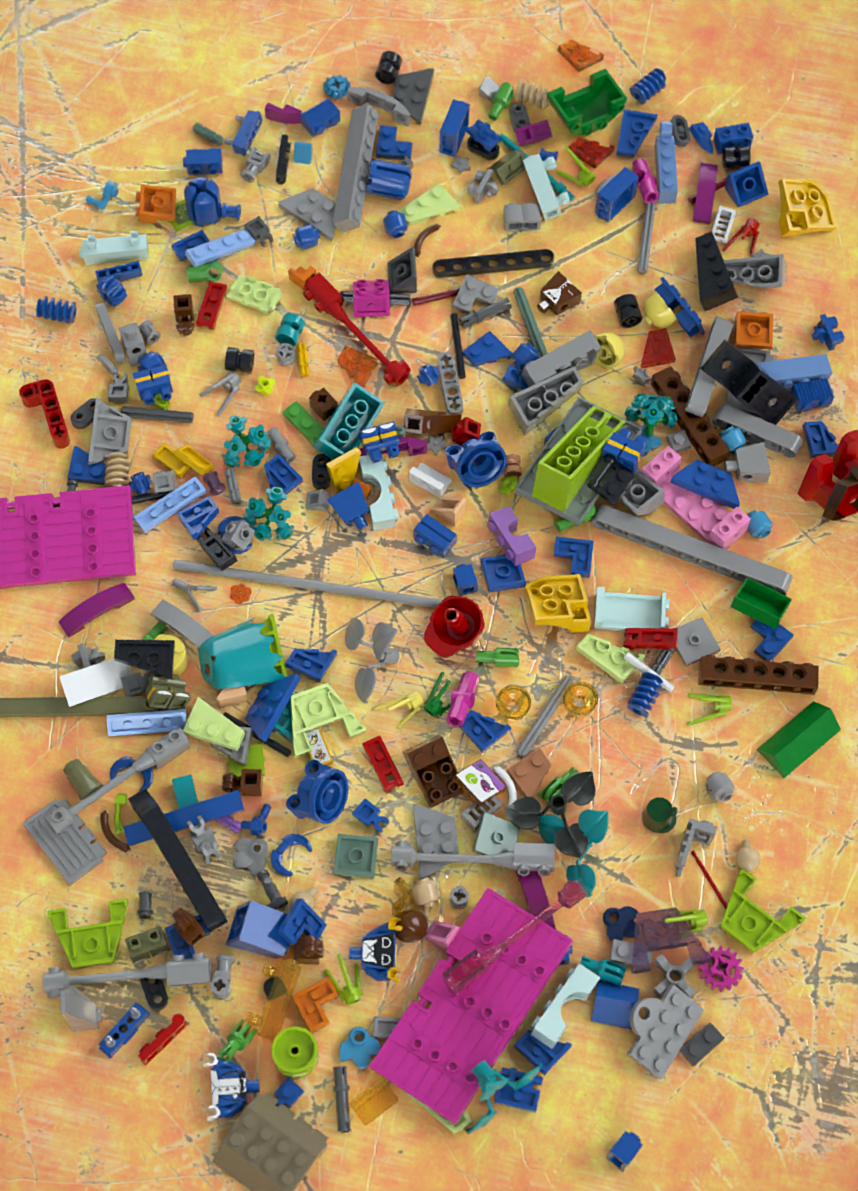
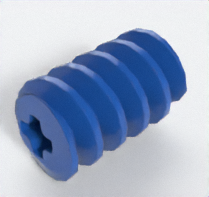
M654 68L643 79H640L629 88L631 95L641 104L646 103V100H650L651 96H655L656 93H659L661 89L666 87V75L661 69Z
M45 296L43 300L40 298L37 302L36 316L38 318H50L52 321L57 319L59 322L64 321L67 324L70 322L73 324L76 317L77 309L76 302L74 301L71 306H69L68 300L63 305L62 299H58V302L55 303V298L52 297L50 302H48V296Z
M645 672L635 687V692L632 693L631 698L628 700L627 707L637 715L648 717L649 713L646 710H652L650 704H655L656 702L653 697H659L657 691H662L663 687L660 684L663 681L660 677Z

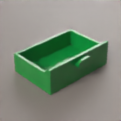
M747 577L735 595L730 607L776 629L787 612L792 599L775 591L774 588L768 585L764 586Z

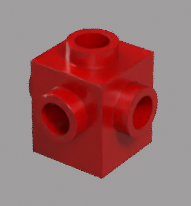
M468 417L463 418L452 428V442L462 446L469 439H480L481 423Z

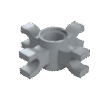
M200 815L197 817L199 820L198 825L193 826L191 821H188L187 824L191 829V839L199 853L203 852V857L208 865L211 863L209 860L211 854H215L217 859L221 858L217 851L219 848L209 827L205 828V822Z
M662 954L655 959V965L665 973L664 981L654 988V994L659 998L666 992L669 985H675L691 998L696 991L684 979L685 974L694 968L697 962L690 957L681 966H671ZM669 974H678L680 980L673 981Z

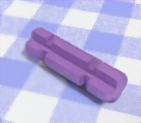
M230 815L215 820L226 828L230 827V830L234 833H238L241 830V822L234 821V818Z

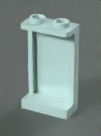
M597 587L594 629L625 632L626 628H668L669 617H665L666 611H669L670 601L666 599L665 592H662V596L605 592V587Z

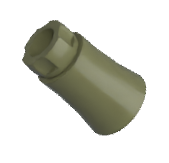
M79 759L72 760L65 765L63 771L80 800H83L103 786Z

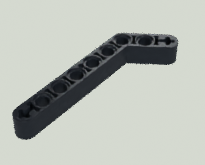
M146 788L129 797L128 800L132 808L147 827L208 931L211 933L228 921L157 802Z

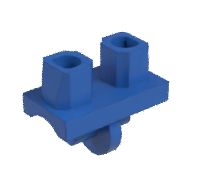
M478 119L471 127L467 128L466 132L471 135L475 142H479L486 151L490 152L501 141V136L490 128L489 123H483Z
M826 314L820 315L821 320L814 327L815 332L812 333L813 340H819L820 343L825 342L828 350L832 351L837 344L844 341L845 336L842 331L833 332V329L838 326L835 316L827 318Z

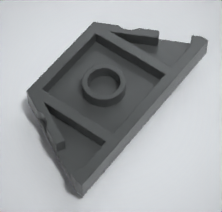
M434 68L397 76L392 97L409 111L410 117L415 119L418 125L422 123Z

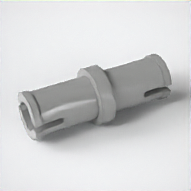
M277 427L271 428L267 433L275 445V450L280 452L287 463L292 462L296 456L288 446L289 442L283 438Z

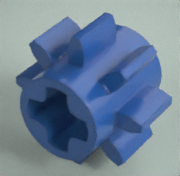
M428 363L419 368L417 378L421 384L426 383L427 386H431L439 381L438 375L441 373L437 366L434 367V365L432 366Z
M144 472L132 475L130 477L132 481L128 483L131 486L132 492L137 491L138 495L148 492L151 489L149 485L153 484L150 475H144Z

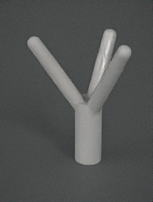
M176 578L172 582L173 586L186 591L198 611L201 608L191 590H217V587L189 585Z

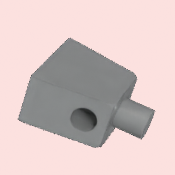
M132 323L119 328L121 340L131 367L139 365L138 359L147 354L137 323ZM138 348L139 352L133 353L132 350Z
M764 442L738 448L735 450L733 460H726L724 462L725 471H736L737 480L768 482L771 474Z

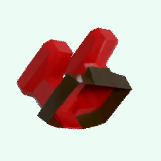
M857 429L846 433L841 438L833 459L825 453L815 457L810 462L797 493L804 501H814L824 509L822 516L832 521L841 520L858 513ZM834 475L840 481L835 483L832 481V476Z

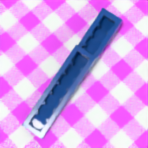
M236 790L165 813L164 815L176 833L189 829L188 821H191L193 826L198 825L199 820L197 817L200 815L206 824L209 821L243 812L245 809L240 792ZM142 821L123 827L129 846L153 839Z

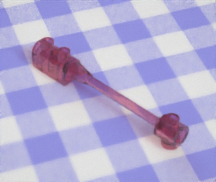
M576 880L567 882L564 888L557 892L558 900L499 945L493 946L481 953L475 949L444 972L443 980L448 989L455 996L487 973L489 968L503 954L502 952L560 908L566 907L571 909L584 899L586 892Z

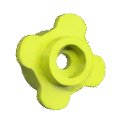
M260 376L258 377V384L255 386V390L264 395L271 394L275 380Z

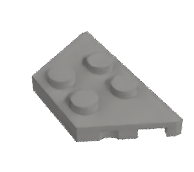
M312 188L278 203L279 208L305 225L311 224L314 229H318L319 234L331 242L333 241L336 228L332 224L336 205L334 201Z
M97 397L88 465L106 461V457L110 453L119 452L127 454L131 418L124 413H120L113 406L109 407L101 402L102 399Z
M413 804L418 853L459 854L455 818L421 805ZM419 861L420 879L427 878L453 862Z

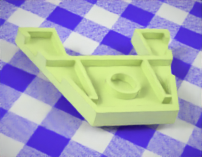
M328 683L290 697L294 758L312 751L305 732L335 721L342 720L349 738L366 732L365 726L360 724L353 712L348 710L341 698Z

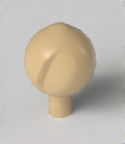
M745 839L742 841L743 848L736 855V863L740 869L743 868L751 872L760 865V854L751 847L750 840Z
M313 886L308 892H296L291 897L290 908H292L296 899H303L313 910L315 905L313 897L319 892L318 889Z

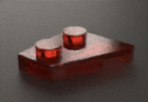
M579 137L568 146L578 159L594 169L615 149L614 145L610 144L609 147L599 145L597 141H589Z
M667 328L649 331L641 369L674 363L676 358Z

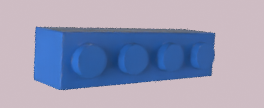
M139 261L95 271L98 283L107 275L114 276L119 281L143 276Z

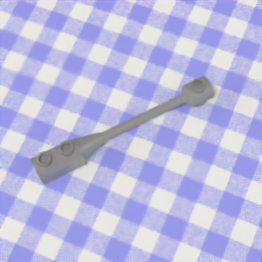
M179 727L172 730L169 734L145 749V752L130 768L70 809L62 806L45 818L46 822L56 835L65 832L74 823L73 816L136 772L139 773L153 766L159 770L188 750L190 742L187 736Z
M400 840L396 842L395 846H392L391 866L395 867L399 872H404L407 870V867H413L416 861L488 863L513 869L521 876L528 875L530 871H538L540 876H548L550 872H554L555 844L514 843V851L494 855L416 853L414 848L411 847L410 842Z
M205 953L192 954L193 958L184 959V955L172 956L171 961L144 970L69 977L66 971H61V967L48 968V973L43 974V990L48 998L60 997V991L70 985L138 978L167 979L168 986L211 983L210 957H205Z

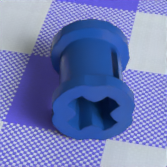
M541 148L539 155L542 162L549 157H554L557 163L558 151L550 152Z
M226 203L222 204V219L230 217L240 220V204L237 206L227 205Z

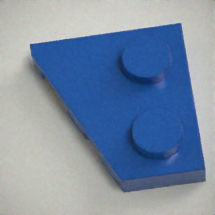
M279 454L264 464L270 489L280 487L283 489V493L287 495L303 482V478Z

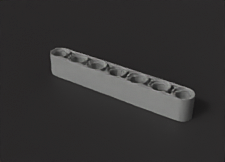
M718 316L715 317L685 411L699 417L704 416L716 380L703 372L701 367L724 339L728 342L733 322Z

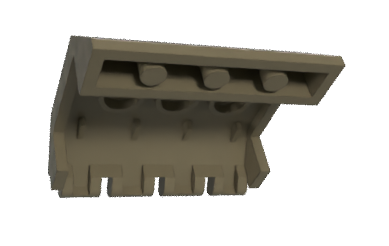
M267 1092L263 1096L259 1094L246 1107L222 1141L212 1162L250 1191H295L317 1158L320 1159L327 1149L328 1144L326 1141L328 1137L317 1129L312 1133L310 1130L313 1126L301 1117H298L296 1120L293 1119L295 1113L283 1104L277 1107L276 1105L279 1101Z

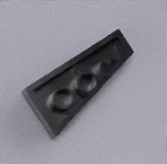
M712 231L695 238L700 302L704 311H708L738 298V295Z

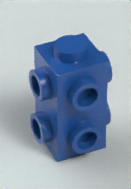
M221 148L186 150V157H183V167L187 168L188 175L223 173Z

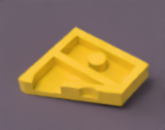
M358 447L326 464L333 489L336 493L350 487L355 480L361 451Z

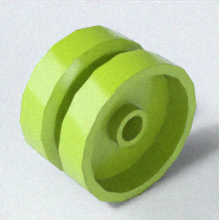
M298 1026L288 1027L280 1031L274 1038L271 1047L272 1058L280 1073L286 1077L297 1079L309 1075L315 1069L319 1060L318 1045L313 1034L307 1029ZM297 1050H299L298 1054H296V1055H294V1054L291 1053V1052H296Z

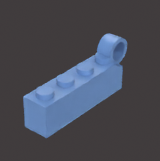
M660 122V136H656L655 140L658 203H676L678 186L672 122Z
M827 354L758 363L770 377L786 389L801 382L804 383L822 378L829 379L832 375Z

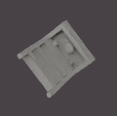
M689 819L675 863V868H678L677 877L681 876L682 869L685 867L691 842L694 841L710 846L717 826H714L709 821L703 820L700 822Z

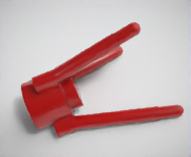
M753 218L747 219L745 225L740 227L737 233L723 247L722 251H726L743 232L742 240L746 236H753L750 255L753 254L757 237L760 233L758 231L759 222Z

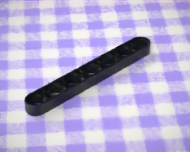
M549 249L440 259L433 263L432 272L438 278L465 276L466 274L476 275L546 268L553 264L554 253ZM547 255L551 259L549 261H543L541 257ZM531 257L533 262L526 263L524 258ZM514 259L516 263L509 265L506 263V260ZM492 260L497 261L498 265L490 266L489 262ZM477 262L481 266L479 268H473L471 264ZM455 264H460L463 266V268L461 270H456L453 268V266ZM443 266L445 270L439 272L436 270V267Z

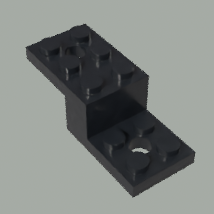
M725 339L701 367L703 372L728 389L738 401L771 424L776 425L798 400L796 395L770 377L761 366ZM730 361V366L724 369L723 364ZM776 398V403L769 406V401Z

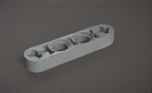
M105 303L95 304L116 362L126 361Z
M442 352L438 356V369L441 373L440 379L446 410L449 413L462 414L463 401L454 357L449 352ZM443 359H447L448 361L447 368H445V362L443 361ZM450 373L454 378L447 380L444 378V375ZM454 389L457 391V394L450 396L447 394V391ZM454 401L456 404V408H458V410L454 411L453 409Z

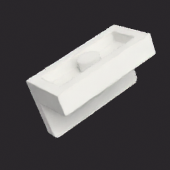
M420 463L417 468L412 467L409 471V481L438 498L443 496L452 483L451 479L423 463Z

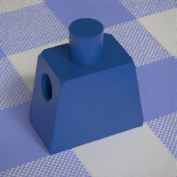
M359 482L327 499L346 525L354 522L358 531L368 526L364 516L368 515L370 511Z

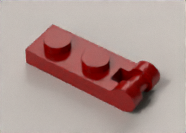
M209 282L196 320L197 327L202 328L205 326L210 330H215L216 321L227 292L226 284ZM205 316H209L210 320L204 319Z
M626 628L624 632L626 640L623 642V647L629 650L677 649L678 628Z
M379 735L362 743L384 792L391 791V788L395 786L400 787L404 785L381 736ZM392 774L394 779L387 781L386 776Z
M175 1014L172 1018V1023L166 1029L162 1028L155 1035L156 1039L150 1044L146 1043L139 1050L140 1054L138 1057L145 1066L186 1028L187 1023L182 1014Z

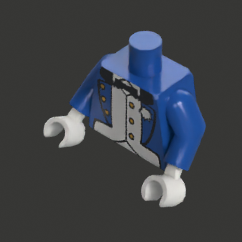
M214 1053L205 1054L204 1056L210 1059V1063L205 1062L203 1066H213L211 1068L212 1106L205 1109V1111H210L212 1116L206 1119L207 1121H212L215 1118H231L240 1112L244 1105L248 1104V1093L260 1092L259 1079L247 1080L246 1071L240 1065L232 1061L226 1062L224 1058L216 1057Z

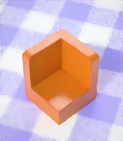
M301 266L296 271L290 268L288 270L289 280L303 289L305 283L316 275V269L312 266L307 270Z

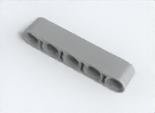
M726 404L719 406L712 420L715 426L723 430L734 426V428L739 427L746 440L756 444L764 442L765 448L789 458L796 457L803 442V439L793 432Z

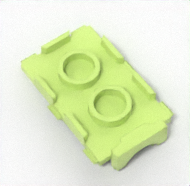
M240 275L233 282L230 292L228 291L226 297L244 306L260 310V312L268 313L270 310V313L275 311L277 302L282 299L280 288H274L273 285Z

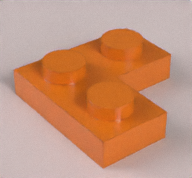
M330 977L292 995L310 1033L330 1025L321 1005L339 997Z

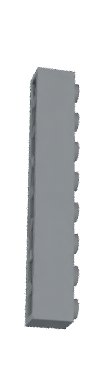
M369 103L352 109L332 222L343 233L360 227L379 112Z

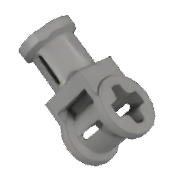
M252 148L246 160L247 167L240 173L241 177L247 182H254L256 174L258 172L262 173L263 169L268 166L271 155L269 153H262L257 148Z
M218 955L216 957L218 961L217 970H215L210 988L215 998L224 1000L231 993L230 973L235 958L228 955ZM221 985H224V987L221 988V991L217 990V988H220Z

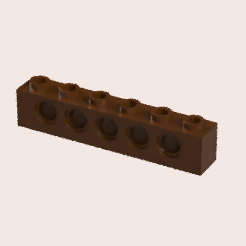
M670 366L653 374L651 386L659 396L664 397L665 395L674 401L673 406L675 409H672V411L677 414L676 422L681 430L685 431L690 443L703 462L716 466L726 461L730 450L721 439L718 429L710 423L709 416L705 413L703 417H699L685 411L690 389L687 385L683 384L679 373Z
M714 655L701 656L699 662L698 685L813 695L816 694L818 689L819 666L811 663L794 664L791 661L779 663L773 660L755 661L752 658L735 659L731 656L718 658ZM715 668H721L724 672L719 673ZM734 670H741L743 674H737ZM759 671L763 676H757L754 672ZM773 673H779L782 677L778 678ZM797 674L802 679H796L793 675Z

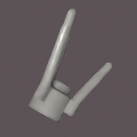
M230 372L221 381L200 393V396L208 394L221 385L228 391L231 389V393L217 413V416H220L234 394L240 389L238 384L241 383V380L236 373Z

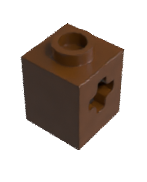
M324 387L319 391L313 392L309 397L310 407L323 421L331 417L338 406V402Z

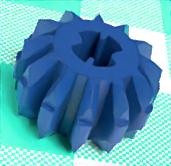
M107 275L96 285L97 291L101 295L100 297L114 307L122 303L127 297L123 284L114 276Z

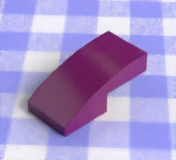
M267 103L265 106L266 119L286 124H301V110L288 104L283 109Z
M548 120L515 129L520 147L553 137Z

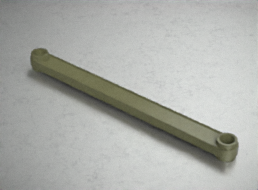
M147 696L96 697L70 707L66 697L0 698V717L107 716L160 711L161 708H148Z

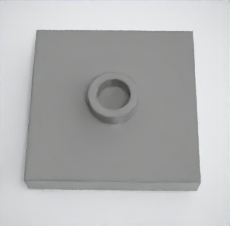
M703 617L678 627L676 651L685 667L700 661L701 656L720 652L721 649Z

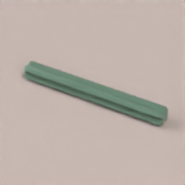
M517 287L513 290L532 344L539 351L537 354L541 358L543 355L548 354L524 289Z

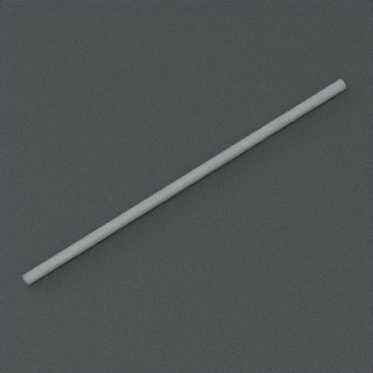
M174 560L173 569L430 608H436L442 602V599L235 568H226L221 571L218 566Z

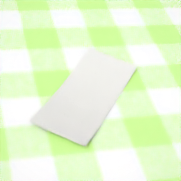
M113 658L60 676V680L70 707L122 689L123 686L120 678L133 673L131 666L117 662Z

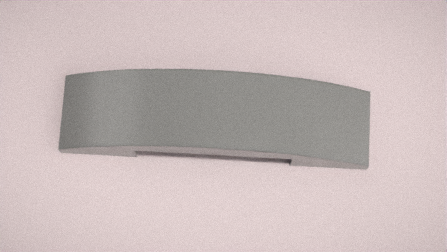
M351 87L348 89V101L359 106L367 102L392 113L394 121L409 127L410 113L395 98L369 88Z
M163 599L150 614L163 625H168L196 646V650H199L200 645L205 640L214 636L188 614Z

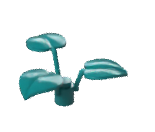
M589 809L581 812L578 817L579 828L584 832L583 835L588 837V847L584 855L577 859L576 865L567 867L566 878L571 888L585 897L592 896L596 885V876L590 866L586 864L580 865V862L589 848L593 846L592 843H599L605 838L609 823L608 811ZM551 814L539 817L538 829L542 839L547 844H555L556 833L560 829H565L562 819Z
M485 1060L475 1066L472 1072L479 1080L478 1084L483 1092L479 1102L486 1100L489 1109L486 1115L473 1128L465 1129L467 1134L484 1127L497 1114V1110L493 1109L489 1099L497 1090H500L506 1084L513 1087L514 1091L523 1088L535 1078L542 1067V1063L539 1062L535 1069L525 1074L516 1082H511L508 1078L498 1073L496 1069L492 1070Z

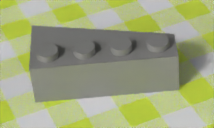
M591 330L550 353L543 355L541 358L525 364L521 375L528 387H531L575 366L577 371H580L594 364L601 346Z
M575 366L510 396L508 406L524 434H528L579 392L583 380Z

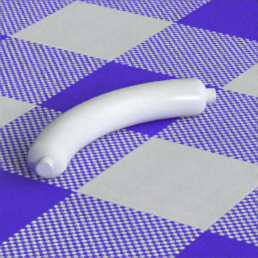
M499 766L494 767V772L502 778L507 786L509 806L517 800L515 785L504 769Z

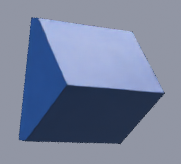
M760 161L728 174L725 190L737 207L769 195Z
M599 980L591 1022L632 1030L630 1026V1013L633 1006L638 1002L639 988L624 985L617 986Z

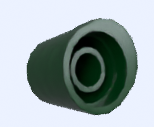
M663 797L653 798L642 813L643 825L655 833L664 834L670 832L676 824L678 808L672 807L671 803Z

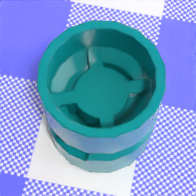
M285 313L275 333L276 341L280 344L289 343L295 347L306 325L304 319L293 313Z

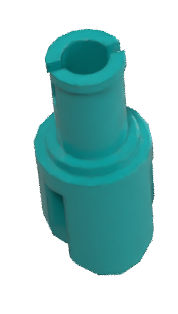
M585 955L582 956L580 962L585 968L596 973L601 980L617 986L622 985L627 969L626 966L607 959L597 961Z

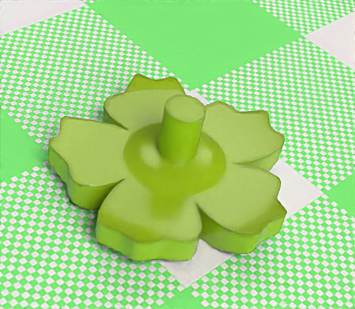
M512 475L501 480L502 483L498 487L499 492H503L507 496L510 495L511 491L515 490L519 484L517 482L518 477Z

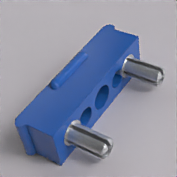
M248 110L246 116L236 115V121L242 122L235 139L225 138L224 140L225 144L232 145L234 153L242 154L243 156L247 155L263 122L260 111Z
M135 1003L99 1043V1049L111 1059L135 1035L150 1013L140 1004ZM123 1027L128 1028L126 1032H120Z

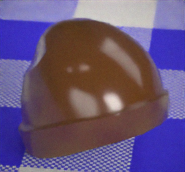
M406 910L396 916V918L401 919V921L396 923V926H402L401 931L393 930L398 940L404 943L417 942L427 934L429 922L425 914L420 911Z

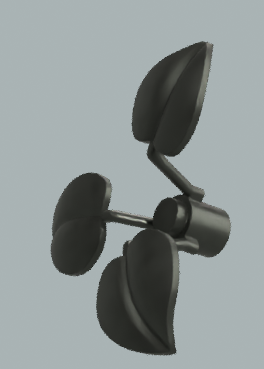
M582 772L568 778L562 785V795H554L550 799V804L548 803L542 812H540V803L532 797H523L516 800L511 805L505 807V812L510 821L517 827L529 830L539 825V816H543L551 809L553 814L561 815L565 829H560L555 835L554 841L557 849L565 855L576 858L582 857L588 847V837L583 835L584 832L579 828L578 823H574L570 827L568 826L565 812L567 811V803L572 802V800L576 805L583 806L589 804L594 799L596 789L593 772Z

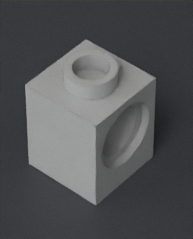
M175 469L152 474L155 492L170 491L178 488Z

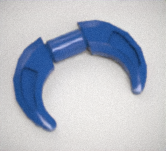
M229 516L223 519L218 526V534H220L221 538L226 532V526L231 521H239L243 518ZM250 543L245 550H233L225 544L233 554H242L252 547V543Z
M125 756L115 761L110 770V779H114L120 770L131 767L136 760ZM151 767L140 772L144 777V784L140 791L145 788L147 790L153 783L154 775Z
M300 834L286 835L282 838L283 841L276 851L273 849L271 853L272 867L282 876L293 875L282 864V854L289 846L302 845L309 852L312 851L310 842Z

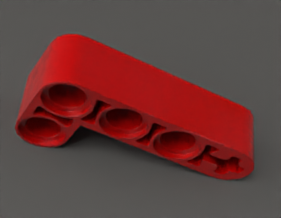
M43 379L23 385L19 390L23 405L28 408L42 405L54 445L60 449L66 448L70 444V437L53 382Z

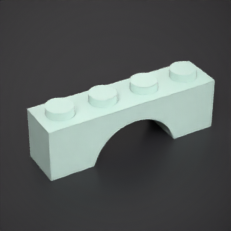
M369 455L360 456L359 466L363 482L373 484L381 493L378 500L370 505L373 531L396 527V520L399 518L397 508L393 509L392 503H395L393 492L389 491L391 480L390 476H386L385 470H388L386 459L372 463Z
M580 963L576 969H570L565 977L568 979L564 985L560 984L554 993L557 995L553 1001L548 1000L543 1008L545 1011L543 1016H537L531 1025L534 1028L531 1035L551 1049H553L566 1028L561 1017V1006L573 999L586 1001L600 979L599 976Z

